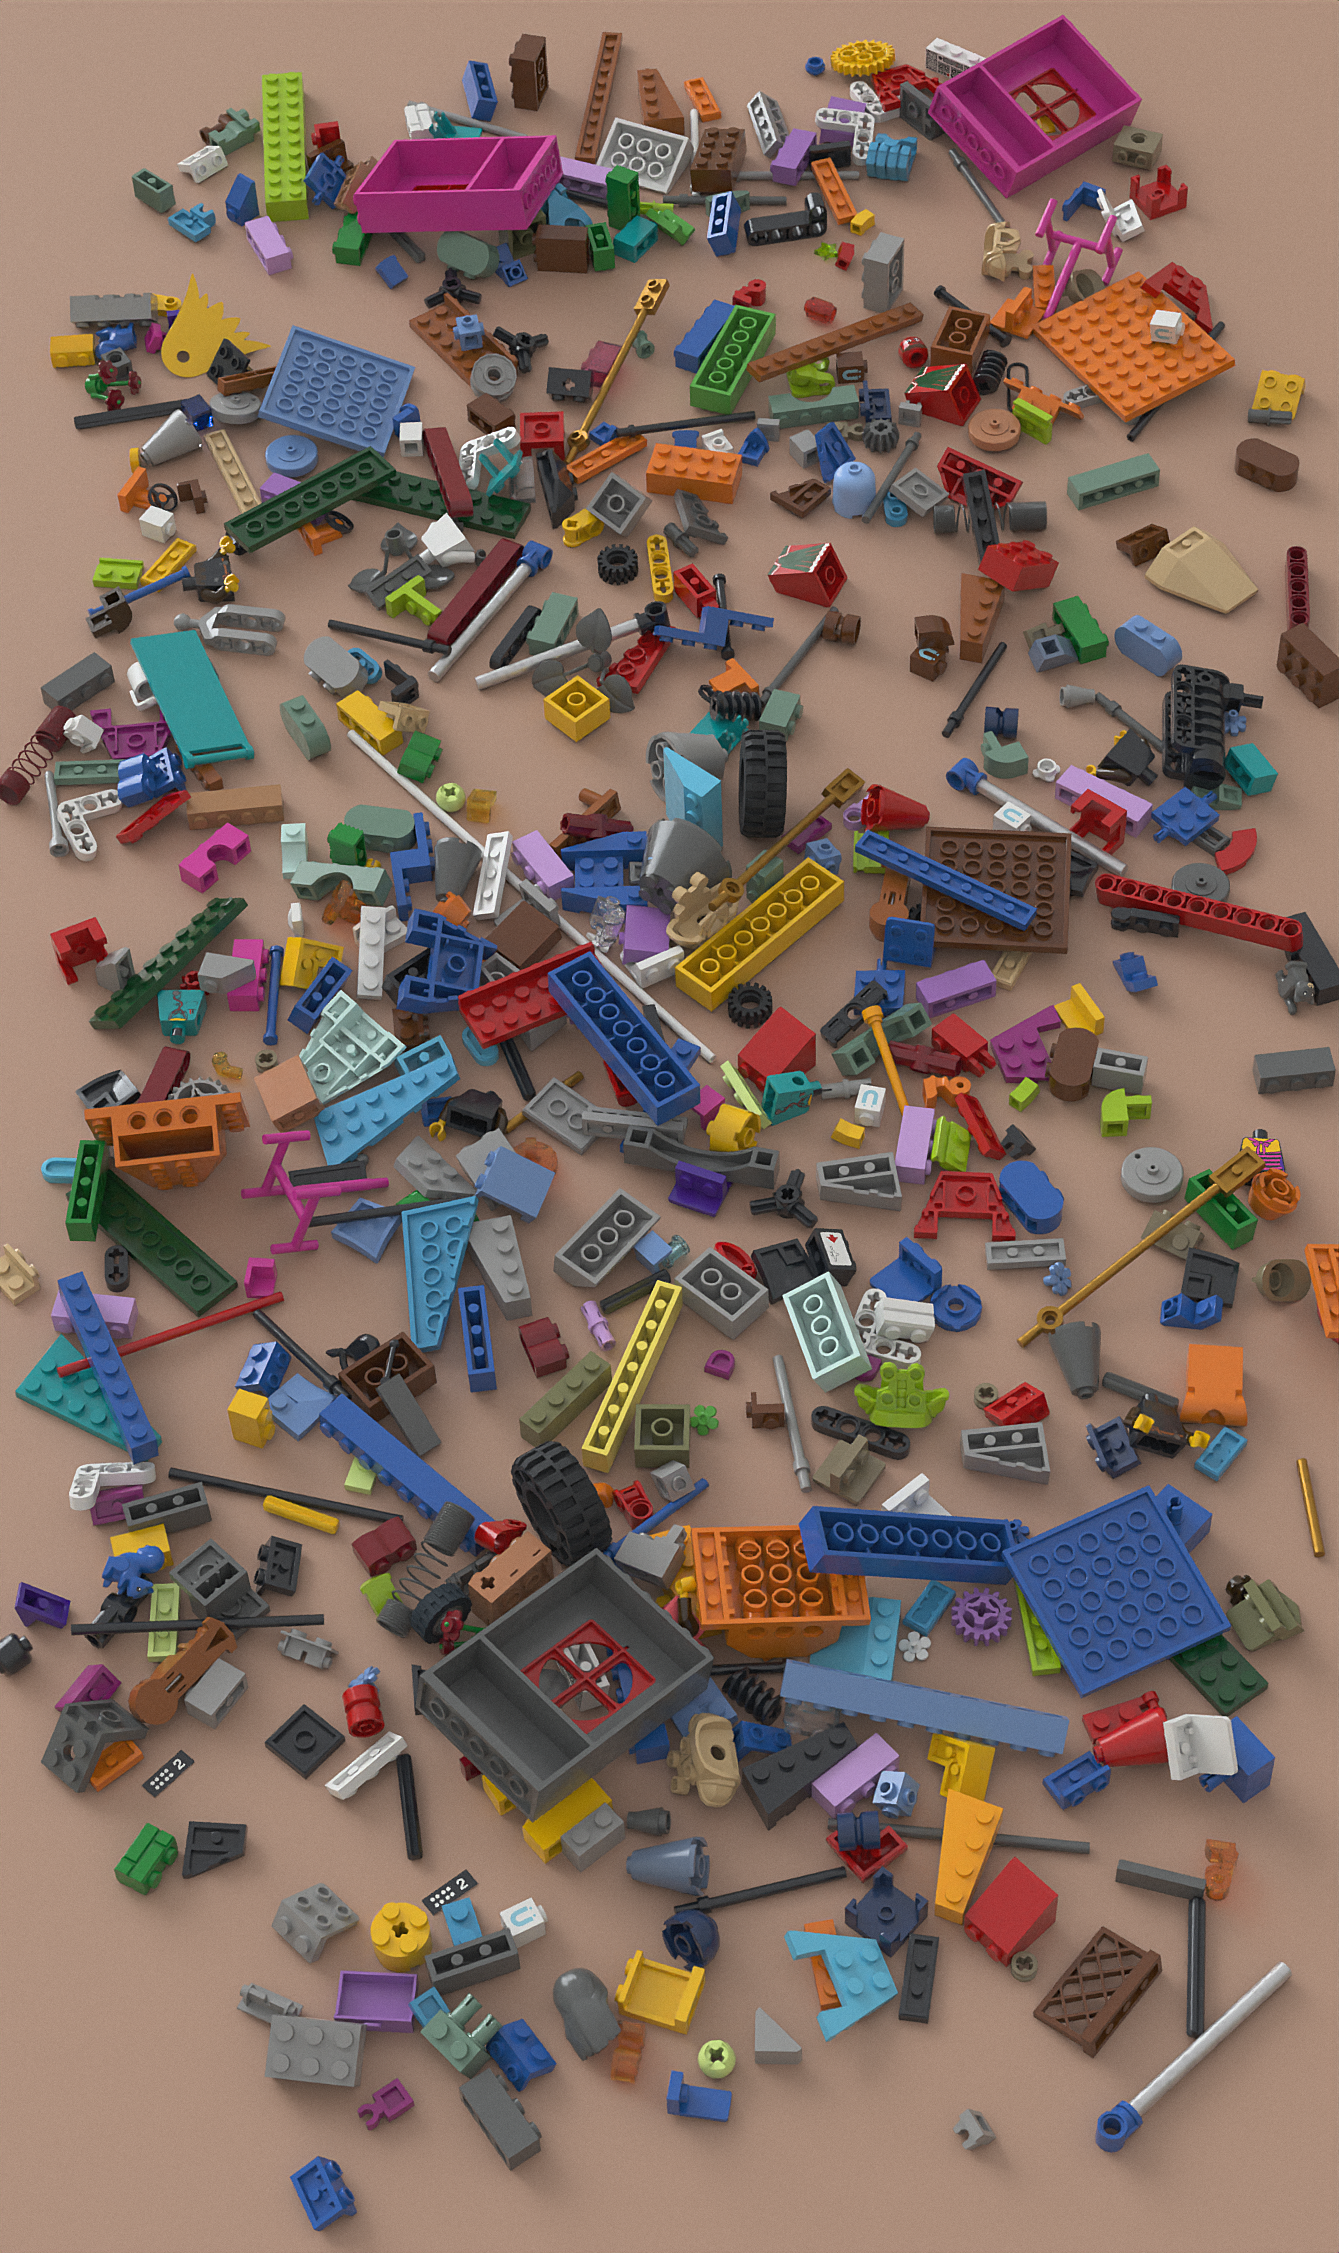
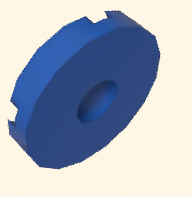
M944 1285L936 1290L931 1297L930 1303L934 1307L933 1317L935 1323L947 1331L960 1332L968 1330L975 1326L981 1318L982 1305L980 1296L974 1289L966 1285ZM959 1304L963 1308L959 1311H954L949 1306Z

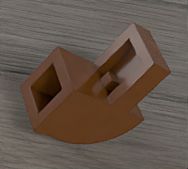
M937 615L914 617V636L918 650L938 648L949 653V646L955 645L948 621Z

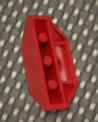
M950 447L946 448L937 465L944 489L950 493L948 498L966 507L967 503L962 483L963 474L985 470L992 507L995 503H998L999 508H1002L1007 502H1013L1023 484V481Z

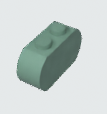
M445 231L437 243V254L440 261L447 263V268L452 267L457 272H459V269L464 271L463 275L474 280L476 276L488 278L498 268L500 256L497 247L465 232Z
M303 695L279 705L286 730L307 760L331 751L327 730Z
M360 804L351 808L344 818V824L347 826L350 825L355 827V829L359 828V831L363 830L366 850L385 853L410 850L417 840L415 820L413 815L407 810Z

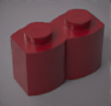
M549 1317L518 1326L520 1341L536 1378L567 1368L566 1360L570 1359L566 1345H561L558 1340L561 1336L556 1323L552 1324Z
M399 1516L384 1522L376 1530L367 1532L357 1538L352 1543L353 1553L369 1576L373 1577L385 1574L394 1563L409 1560L417 1550L415 1538Z

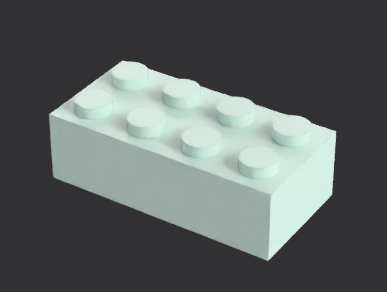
M829 1272L782 1295L812 1378L825 1393L872 1369L842 1287Z

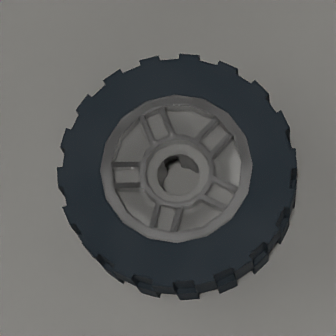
M455 1583L442 1584L434 1588L429 1594H426L417 1604V1607L412 1612V1617H410V1625L425 1642L436 1644L440 1638H443L441 1622L446 1617V1613L448 1611L460 1610L462 1613L461 1621H466L468 1614L471 1612V1599Z

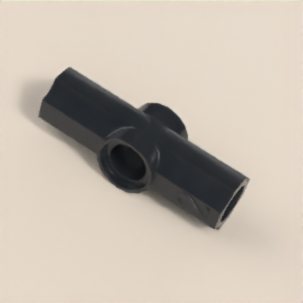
M141 1574L140 1578L153 1583L147 1575ZM127 1590L122 1595H118V1592L110 1593L103 1601L99 1615L91 1624L133 1622L137 1615L138 1606L149 1594L137 1599H130L127 1596ZM115 1634L84 1635V1637L91 1645L99 1649L104 1648Z

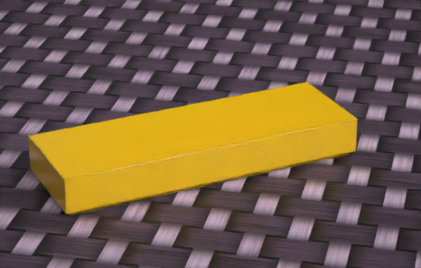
M177 538L140 579L141 585L145 587L178 572L197 551L196 545Z

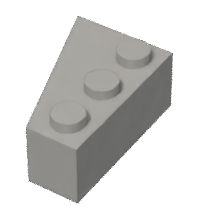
M893 1152L816 1163V1182L820 1200L901 1211L902 1194Z
M1042 1422L961 1430L960 1449L963 1468L1048 1485L1050 1467Z

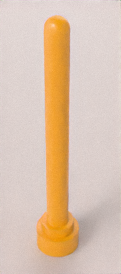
M871 1006L862 1011L864 1022L869 1027H872L895 1098L903 1116L904 1105L909 1106L881 1025L884 1015L880 1006Z

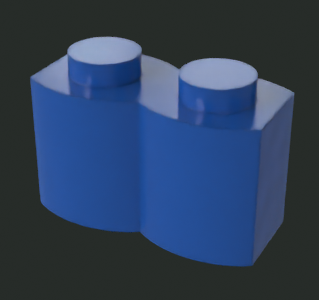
M145 753L122 760L118 766L120 779L118 783V797L128 808L150 801L154 797L156 785L153 779L156 764Z

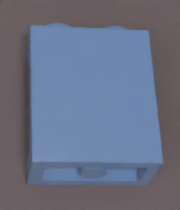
M502 1146L494 1152L490 1151L484 1162V1165L487 1166L484 1174L481 1173L475 1183L474 1187L478 1188L475 1196L478 1198L482 1196L490 1198L522 1214L521 1220L527 1223L532 1222L539 1213L555 1172Z

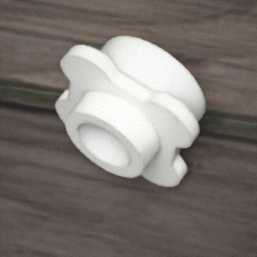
M1042 759L1038 762L1037 769L1033 770V776L1036 778L1040 777L1046 782H1053L1056 773L1060 772V766L1056 765L1051 759Z

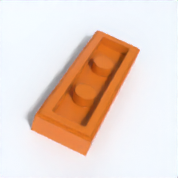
M700 77L684 81V88L694 108L698 111V116L702 123L721 119V111L704 78Z

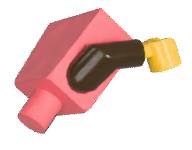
M692 1576L679 1579L675 1583V1590L680 1594V1598L676 1595L671 1600L669 1595H663L658 1597L655 1603L662 1609L667 1610L673 1620L682 1628H686L701 1646L708 1648L699 1639L705 1630H701L700 1620L692 1612L691 1598H688V1593L696 1589L695 1579Z

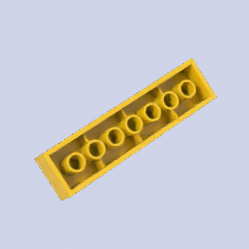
M809 857L806 858L675 967L676 987L712 1012L728 998L729 993H732L734 987L738 989L739 984L742 983L744 985L840 905L844 901V881Z

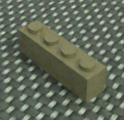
M590 1351L519 1419L521 1437L534 1447L546 1441H552L611 1384V1365Z

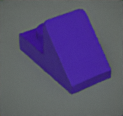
M21 1582L18 1587L14 1608L25 1627L31 1625L35 1620H39L62 1629L67 1623L71 1601Z

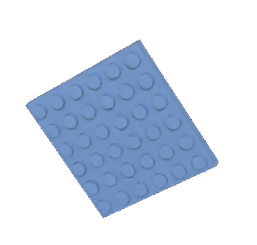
M292 325L260 407L258 417L359 452L371 446L384 458L394 430L392 418L400 413V407H402L415 367Z

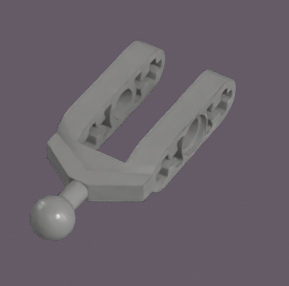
M227 604L223 607H215L201 617L200 620L190 619L184 613L178 614L174 618V626L179 631H187L189 628L199 629L205 644L221 651L270 656L275 652L277 646V639L273 635L218 628V625L223 624L230 627L278 632L282 630L286 617L281 611L276 609Z

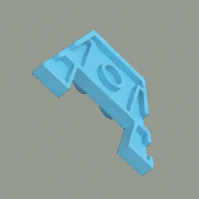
M793 1930L787 1931L784 1938L793 1961L817 1955L822 1956L842 2005L840 2008L822 2011L816 2017L826 2042L831 2041L839 2033L849 2029L857 2021L870 2015L894 1999L898 1994L876 1939Z

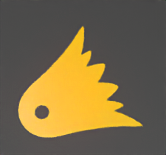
M193 273L183 304L161 348L162 360L169 371L180 377H195L206 373L224 338L230 340L244 354L271 347V345L262 342L244 340L250 334L249 332L234 333L239 325L240 318L222 319L224 311L223 302L216 303L207 308L208 294L205 293L199 299L197 282ZM186 351L190 356L189 360L185 363L179 362L177 359L178 352Z

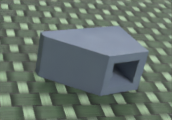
M1056 634L1035 640L1028 652L1037 673L1073 663L1079 659L1070 639Z

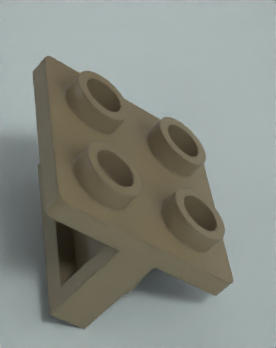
M859 1434L852 1444L843 1440L836 1444L813 1475V1482L858 1505L884 1471L886 1464L870 1455L868 1439Z

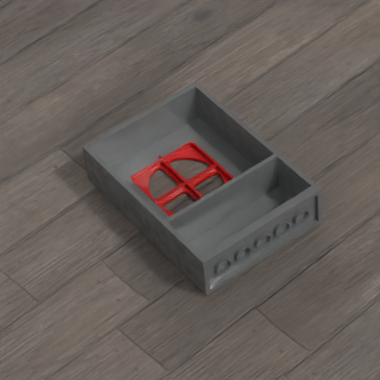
M595 1548L422 1673L419 1678L416 1708L533 1823L707 1690L714 1657L709 1649L701 1646L686 1628H682L674 1621L667 1610L659 1607L648 1592L642 1591L627 1573H623L608 1555H604L599 1549ZM578 1644H597L611 1649L613 1655L592 1671L583 1672L564 1654L563 1650ZM549 1660L557 1661L576 1680L573 1685L553 1700H550L539 1689L541 1671ZM619 1663H625L631 1670L632 1688L627 1699L623 1703L618 1704L596 1684V1680ZM588 1691L609 1713L597 1719L575 1720L570 1719L560 1707L580 1692Z

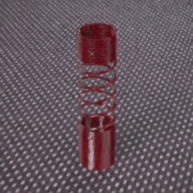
M64 706L53 707L35 734L31 736L30 742L25 744L24 750L19 752L18 759L13 760L12 767H9L0 778V799L10 805H18L30 790V785L35 783L33 776H41L39 768H47L46 760H52V752H58L68 738L63 735L65 731L64 725L70 718L77 717L70 709ZM34 737H36V740L38 741V743H37V742H32V740H33ZM31 744L34 751L26 750L27 746ZM33 744H38L47 749L51 754V758L48 759L41 756L34 749ZM24 752L27 759L20 758V755ZM26 752L38 755L45 762V766L36 765L31 761ZM18 760L22 768L13 765ZM20 760L33 764L38 769L39 774L34 775L27 771ZM14 768L25 771L33 779V782L29 783L28 780L21 773L15 771Z

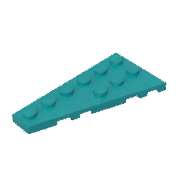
M60 1334L15 1390L16 1397L128 1452L92 1369L88 1368L62 1378L59 1377L57 1368L85 1359ZM151 1426L159 1447L162 1443V1438Z

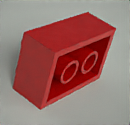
M1012 541L1006 544L988 545L978 570L1013 592L1049 587L1059 562L1054 560L1050 553L1036 549L1035 544L1030 541Z

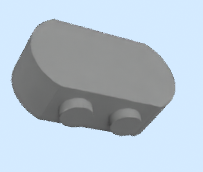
M329 636L317 638L307 647L304 654V663L311 670L308 674L318 683L322 680L324 682L323 687L332 695L336 692L342 698H346L355 691L359 690L361 692L368 681V671L355 657Z

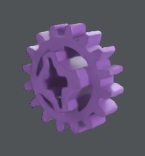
M975 1587L973 1594L970 1595L967 1591H964L963 1599L958 1597L955 1599V1606H952L951 1625L956 1626V1635L964 1634V1642L973 1639L974 1646H977L979 1641H984L985 1646H989V1640L993 1639L998 1643L1000 1642V1634L1003 1636L1007 1635L1008 1627H1011L1012 1609L1007 1607L1006 1598L999 1600L998 1591L991 1595L989 1594V1588H985L983 1593H979L978 1588Z

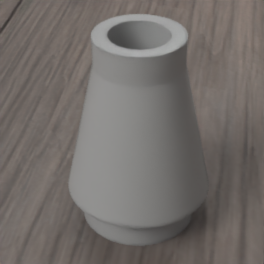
M1066 685V687L1060 688L1059 701L1061 706H1066V708L1094 703L1095 691L1094 689Z

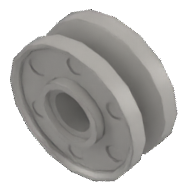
M486 354L480 357L473 366L470 378L471 389L477 397L488 393L499 402H502L513 393L517 379L516 368L505 356ZM494 376L498 380L492 381L491 379H489V377Z

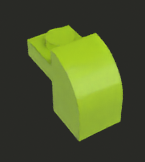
M1125 1088L1110 1092L1104 1098L1101 1106V1137L1127 1136L1129 1120L1150 1119L1152 1108L1151 1095L1125 1096Z

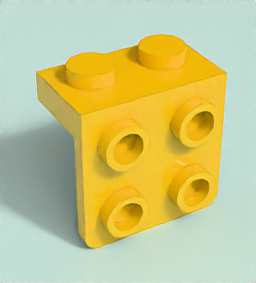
M1262 370L1252 409L1269 410V408H1272L1274 411L1292 412V420H1294L1301 394L1304 395L1306 387L1305 378L1294 374H1281L1274 370Z

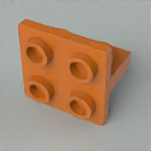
M1024 287L1015 300L1008 298L990 321V324L1001 331L1028 339L1033 333L1031 326L1042 320L1045 310L1032 306V289Z

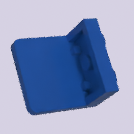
M888 917L885 926L883 960L931 968L937 950L934 947L935 925L928 922Z
M906 1237L899 1242V1258L871 1277L870 1286L882 1290L887 1298L922 1302L942 1287L943 1269L936 1259H931L918 1243H913Z

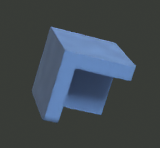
M653 1230L633 1247L636 1259L652 1274L660 1271L658 1264L673 1252L672 1248Z

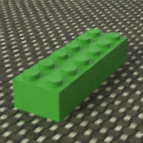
M735 305L690 384V406L722 414H732L752 378V375L746 370L747 364L763 358L776 335V314Z

